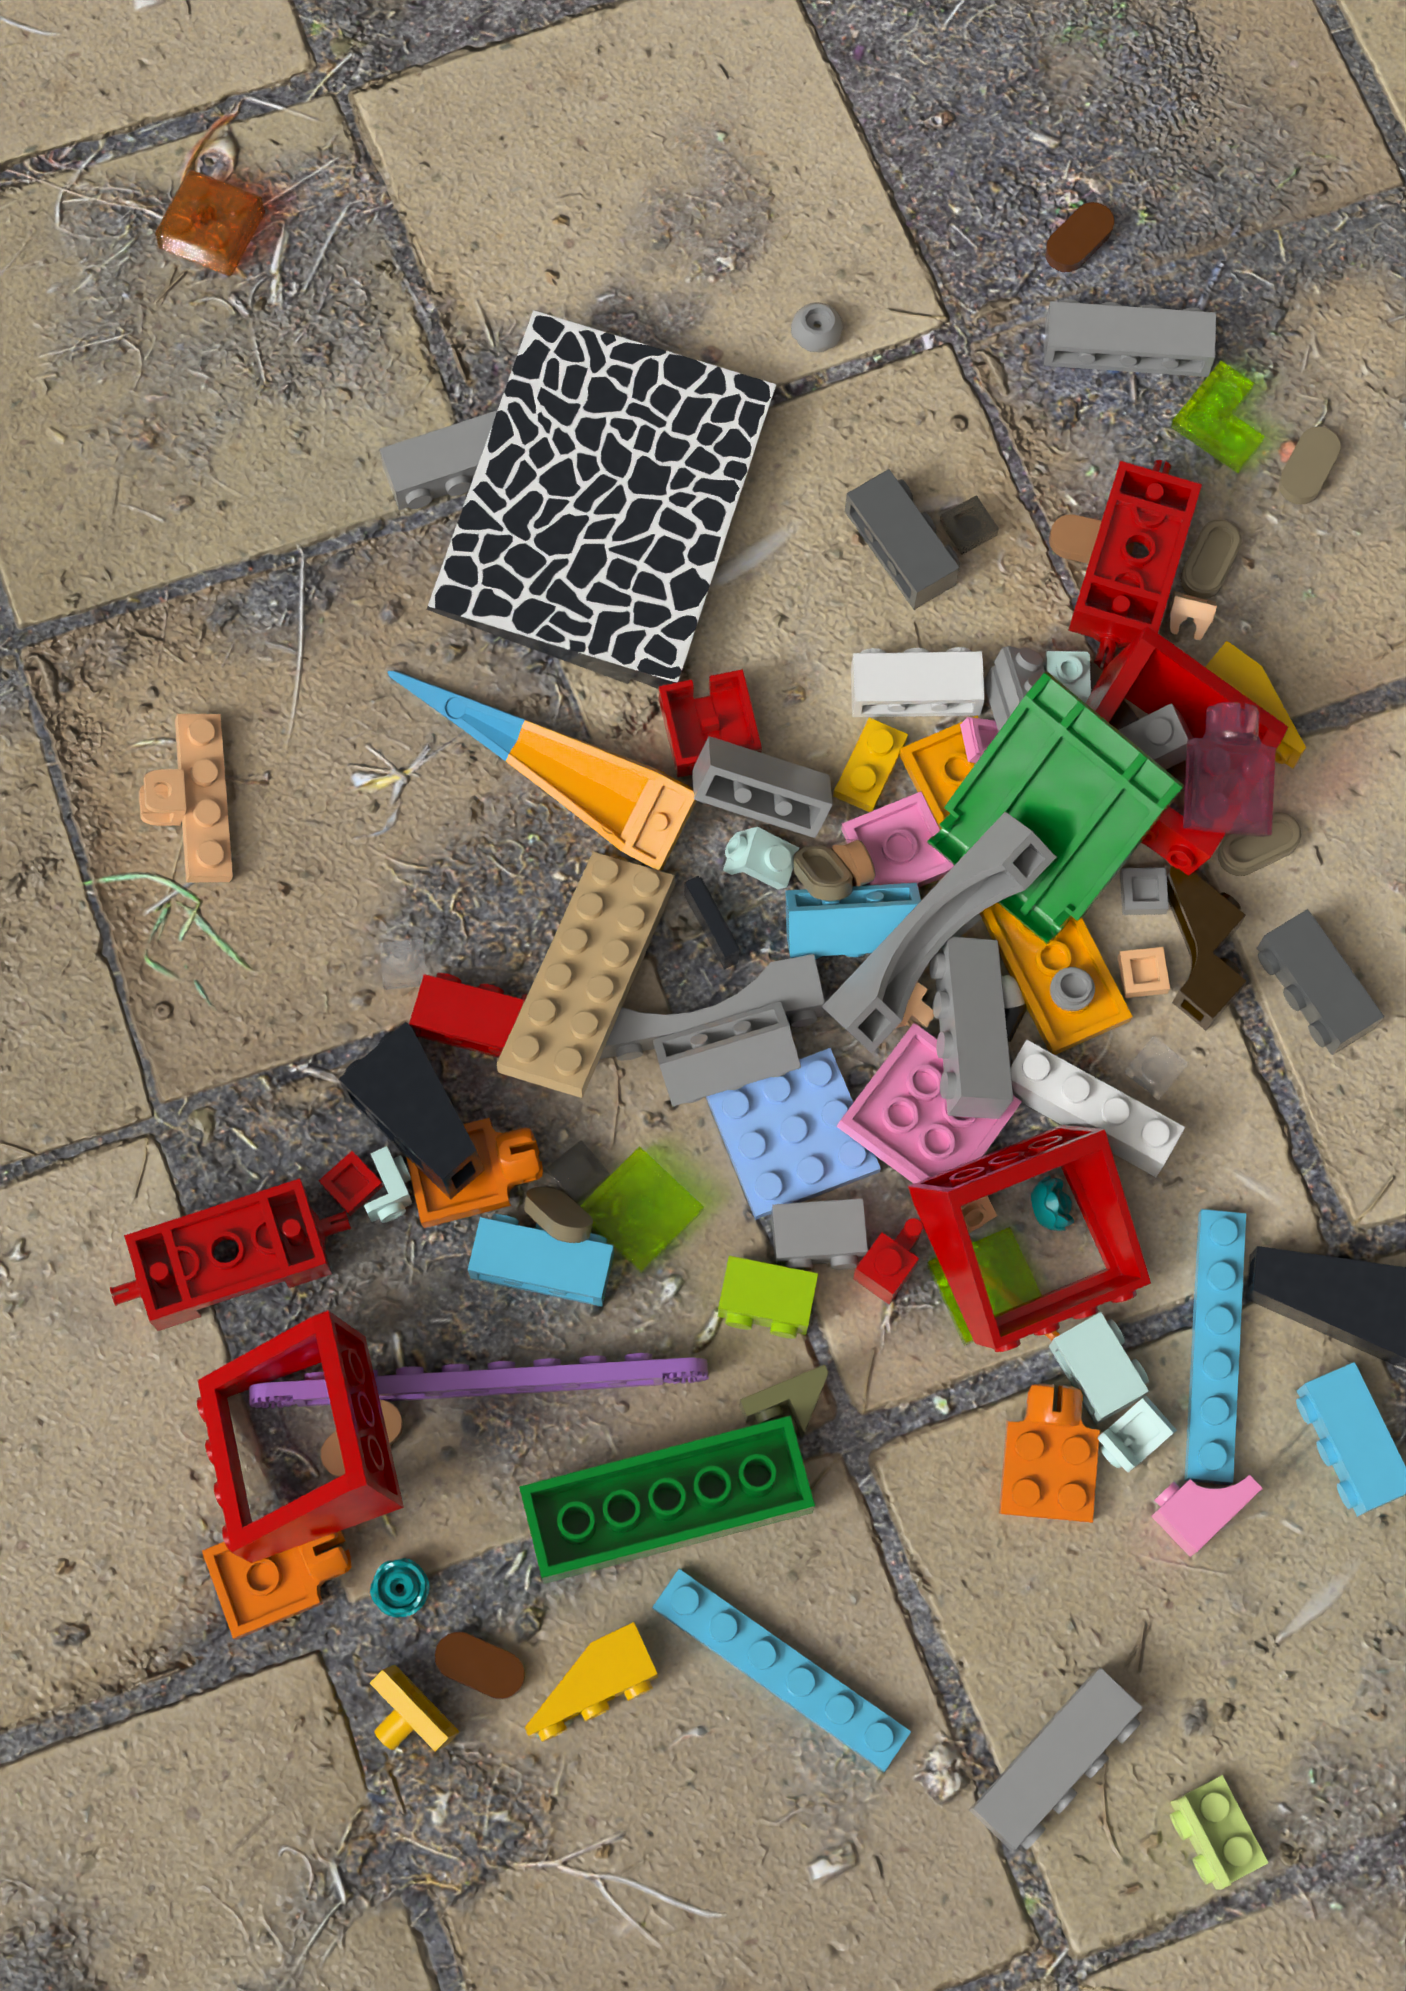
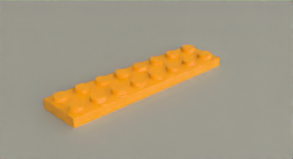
M962 722L904 746L899 751V756L917 792H922L939 829H941L939 824L950 814L944 808L976 764L968 762L960 726ZM995 903L979 913L992 940H998L999 954L1010 976L1017 981L1027 1010L1050 1053L1054 1055L1059 1054L1131 1021L1133 1016L1082 918L1077 921L1072 917L1062 931L1049 944H1045L999 903ZM1064 968H1080L1086 971L1094 982L1095 993L1093 999L1082 1010L1072 1012L1063 1010L1051 998V981L1055 974Z

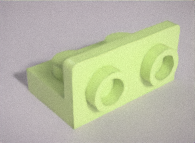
M1223 1775L1170 1802L1175 1812L1170 1814L1173 1826L1182 1840L1190 1839L1198 1855L1192 1859L1194 1866L1206 1885L1212 1882L1216 1890L1224 1889L1230 1886L1232 1882L1269 1863Z

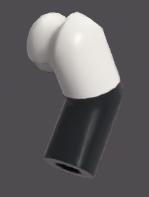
M1005 975L1004 977L1001 976L1007 1040L1011 1042L1026 1012L1027 1006L1017 981L1010 975Z

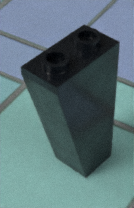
M407 1022L403 1023L398 1029L385 1034L379 1041L378 1046L362 1059L352 1062L345 1070V1073L338 1079L347 1099L450 1199L484 1171L471 1138L416 1034Z
M1257 1246L1249 1255L1246 1300L1392 1365L1402 1367L1406 1365V1267Z

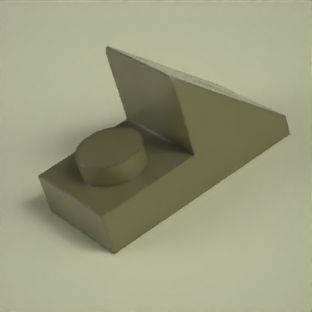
M826 1365L740 1399L739 1408L745 1422L757 1420L758 1424L776 1420L784 1415L782 1408L788 1406L803 1439L829 1372Z

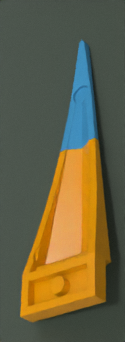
M395 670L387 672L390 678L530 779L620 851L658 871L663 870L697 800H694L693 788L656 768Z

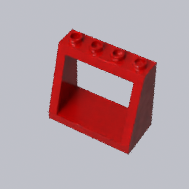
M1147 626L1105 667L1086 704L1109 723L1124 698L1148 715L1172 703L1183 715L1198 750L1230 773L1203 829L1169 806L1141 842L1166 859L1173 867L1180 869L1189 876L1212 857L1283 740L1288 726Z
M1061 1125L908 1186L916 1211L974 1343L977 1345L992 1348L995 1352L1014 1349L1021 1344V1338L1031 1334L1040 1336L1052 1333L1060 1328L1059 1322L1071 1317L1073 1319H1082L1092 1316L1099 1311L1097 1306L1109 1301L1111 1303H1119L1130 1300L1137 1295V1289L1151 1284L1105 1129ZM1061 1166L1106 1269L994 1315L961 1206Z
M329 1310L304 1320L197 1380L201 1396L197 1398V1408L202 1420L206 1423L209 1437L205 1442V1449L210 1462L215 1467L217 1482L214 1483V1494L219 1506L223 1509L226 1523L222 1528V1536L226 1547L231 1553L253 1563L404 1508L366 1337ZM322 1362L345 1474L252 1522L227 1398L249 1390L251 1385L268 1383Z

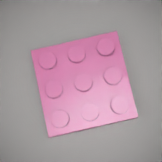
M915 1023L912 1024L836 1126L913 1184L982 1157L1022 1103L1013 1095V1101L999 1119L948 1116L946 1099H943L940 1094V1081L944 1068L943 1058H938L937 1039Z

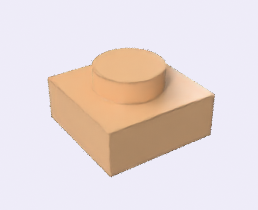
M1164 947L1119 952L1118 963L1124 998L1168 994L1170 984Z

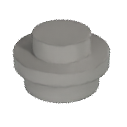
M1076 967L1060 970L1055 974L1050 984L1052 1000L1058 1007L1066 1011L1072 1012L1084 1009L1090 1004L1095 993V985L1091 976L1086 971Z

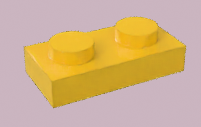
M869 717L834 789L833 797L865 811H874L900 757V748L904 747L907 742L908 734Z

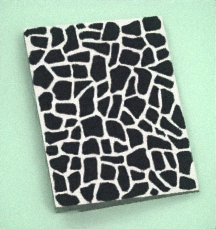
M533 310L426 610L626 684L632 679L658 689V686L677 683L776 384Z

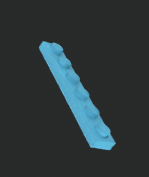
M1201 1209L1198 1213L1184 1481L1191 1479L1193 1482L1231 1485L1234 1479L1246 1213Z
M678 1569L652 1607L657 1613L883 1772L886 1771L911 1733L910 1730L681 1569Z

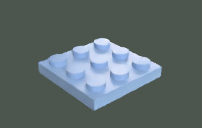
M831 1048L799 1059L801 1068L789 1071L783 1076L769 1077L746 1084L740 1089L726 1090L706 1096L755 1220L770 1215L772 1205L801 1203L880 1173L881 1168L876 1156L836 1127L853 1104V1101Z

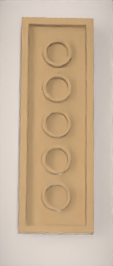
M592 852L498 1059V1073L583 1098L674 889L675 875Z

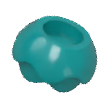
M1051 1175L1041 1179L1032 1190V1208L1041 1226L1053 1231H1065V1227L1074 1223L1073 1217L1069 1215L1072 1208V1200L1062 1191L1063 1180L1051 1178Z
M403 1558L386 1561L378 1567L370 1586V1594L374 1603L384 1614L395 1618L413 1615L424 1605L429 1594V1580L426 1573L413 1560ZM399 1584H403L405 1587L401 1593L396 1591V1587Z

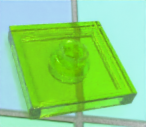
M640 1146L580 1206L592 1217V1227L602 1237H605L607 1242L613 1245L641 1274L704 1211V1206Z
M1010 1227L972 1242L994 1315L1042 1295ZM938 1258L928 1261V1269L963 1345L966 1346L973 1343L974 1340Z

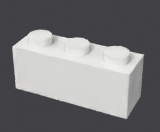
M955 647L948 649L946 652H928L924 648H910L903 653H886L882 649L871 648L863 650L861 653H853L851 664L852 717L980 716L984 703L982 651L971 652L970 649L965 647Z

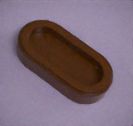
M1089 202L1080 206L1049 237L1045 249V257L1048 264L1060 272H1072L1080 268L1110 238L1114 227V216L1111 210L1097 202Z
M464 1632L450 1633L443 1637L436 1647L435 1662L439 1671L444 1676L498 1700L509 1699L515 1696L524 1684L525 1670L521 1661L514 1654Z

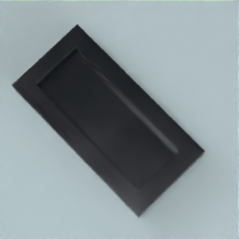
M696 876L686 881L684 884V896L723 969L725 970L737 964L740 948L703 879Z

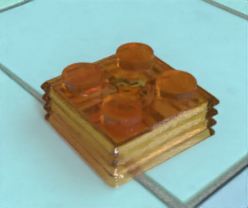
M188 170L155 232L159 249L227 276L233 275L265 214L262 197L200 172Z

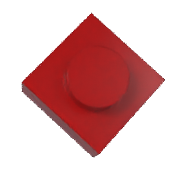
M353 1151L347 1154L318 1180L320 1185L349 1216L355 1213L384 1187L378 1177Z

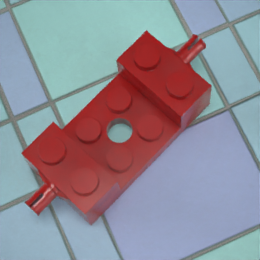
M1155 460L1152 470L1124 461L1119 462L1068 631L1092 637L1100 642L1093 663L1100 667L1104 653H1106L1107 656L1103 669L1113 660L1117 647H1127L1147 626L1157 633L1160 628L1202 484L1169 475L1172 465L1165 461L1162 472L1159 471L1163 460ZM1133 542L1141 543L1147 547L1149 555L1141 559L1134 558L1128 554L1126 546Z
M299 1178L124 1235L136 1280L110 1287L115 1306H118V1304L141 1297L149 1322L157 1331H161L202 1317L199 1309L284 1281L288 1288H292L331 1275V1268L325 1252L326 1237L348 1229L350 1230L349 1219L346 1211L319 1219L311 1207L307 1191ZM223 1240H233L239 1245L237 1257L228 1263L219 1262L214 1257L215 1247Z

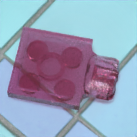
M1222 702L1209 706L1206 710L1205 735L1203 738L1187 740L1183 828L1258 837L1272 835L1276 747L1266 746L1261 743L1259 738L1260 713L1256 706L1245 703V709H1241L1238 702Z

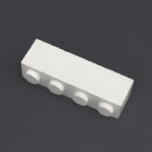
M1027 1039L1010 1067L1013 1095L1022 1101L1023 1104L1061 1125L1105 1129L1113 1154L1154 1177H1157L1185 1128Z

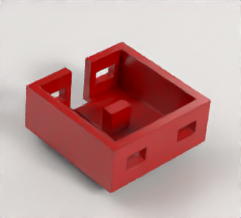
M743 669L709 676L710 696L694 699L692 680L658 686L660 708L677 778L693 775L692 770L708 736L762 753V745Z

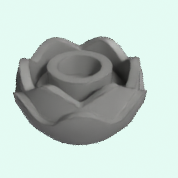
M819 302L807 304L799 309L794 315L791 324L792 337L797 340L802 348L810 352H824L829 348L835 347L840 340L843 330V323L839 313L831 306ZM814 324H820L821 327L815 328Z

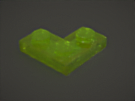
M1221 360L1175 416L1171 428L1239 474L1265 439L1264 435L1233 415L1252 392L1255 383Z

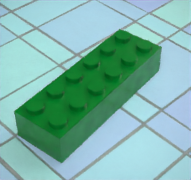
M791 1416L519 1486L544 1584L813 1513L815 1508Z

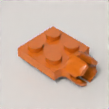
M490 1118L463 1124L478 1152L484 1171L452 1199L447 1197L407 1158L420 1222L423 1228L511 1206L509 1195L513 1187L539 1180L543 1175L542 1161L539 1159L540 1152L531 1129L524 1127L505 1133L496 1132L493 1129Z
M1031 1385L1028 1390L1027 1411L1023 1420L1017 1422L1006 1421L999 1514L1093 1523L1099 1450L1098 1436L1100 1435V1430L1085 1427L1082 1422L1083 1394L1081 1389L1073 1386L1059 1385L1056 1412H1054V1385Z
M338 1531L253 1563L231 1553L224 1542L202 1550L233 1639L238 1640L324 1604L320 1594V1587L323 1583L347 1573L352 1567L349 1549L344 1551L342 1546L323 1553V1551L346 1541L342 1532Z

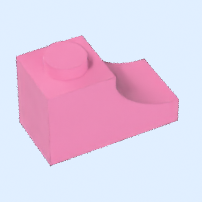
M1248 1475L1235 1485L1221 1489L1203 1488L1197 1486L1191 1479L1181 1488L1175 1482H1172L1154 1500L1160 1508L1151 1517L1191 1557L1263 1488L1251 1475Z

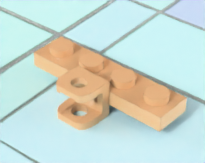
M177 714L175 728L178 769L154 770L145 775L144 785L139 791L140 818L143 822L156 826H180L182 822L186 883L230 882L233 874L221 714Z

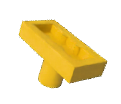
M396 1665L381 1670L370 1682L378 1693L394 1708L374 1730L376 1737L387 1748L395 1750L415 1730L436 1752L447 1746L459 1734L460 1731Z

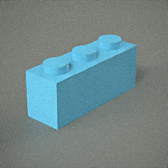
M917 883L853 886V891L848 897L835 901L814 898L806 889L785 890L786 928L790 958L814 954L815 959L831 955L860 957L866 953H873L921 902Z
M493 1214L491 1219L480 1217L468 1266L470 1279L603 1307L614 1258V1246L606 1244L607 1239L605 1237L591 1233L589 1239L584 1242L567 1243L551 1237L538 1224H536L535 1229L518 1225L519 1220L502 1214Z
M1356 1363L1348 1364L1301 1386L1297 1390L1300 1397L1296 1399L1298 1410L1307 1424H1313L1320 1438L1316 1442L1318 1452L1328 1467L1333 1466L1340 1480V1483H1337V1490L1344 1505L1348 1509L1353 1508L1358 1517L1406 1496V1466Z

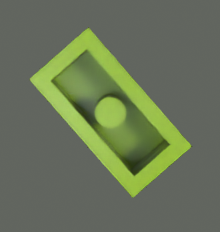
M729 1256L717 1317L725 1318L726 1325L738 1329L750 1330L752 1325L755 1324L770 1327V1334L778 1337L795 1339L797 1333L806 1335L818 1273Z

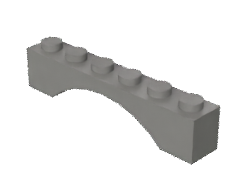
M1004 812L825 1002L822 1008L872 1053L902 1022L908 1000L918 979L944 943L965 923L984 909L1006 897L1026 890L1056 856L1033 831L1007 812Z
M814 954L770 962L753 982L736 995L714 1006L694 1012L662 1015L640 1013L622 1007L600 1059L617 1056V1060H632L642 1056L643 1051L655 1049L654 1039L780 1001L788 1023H791L792 1027L811 1025L817 1021V1017L823 1016L824 1009L822 1006L825 1004Z

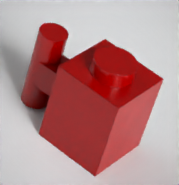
M916 1218L908 1219L895 1240L881 1232L856 1267L853 1280L890 1305L917 1266L919 1258L910 1251L920 1238L923 1229L921 1221Z

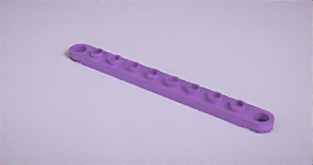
M650 1353L625 1355L624 1362H607L605 1356H586L579 1358V1364L561 1365L560 1359L547 1358L533 1361L534 1367L515 1368V1362L498 1361L488 1363V1370L469 1371V1365L467 1364L442 1366V1372L424 1373L422 1367H402L396 1369V1375L378 1376V1371L373 1370L379 1398L384 1401L663 1385V1381L664 1383L678 1384L680 1379L681 1384H686L685 1379H688L689 1383L702 1382L709 1379L707 1359L674 1358L652 1360V1354ZM324 1372L304 1374V1381L271 1382L249 1386L250 1406L255 1408H268L269 1404H271V1408H275V1404L279 1408L295 1404L298 1407L331 1405Z

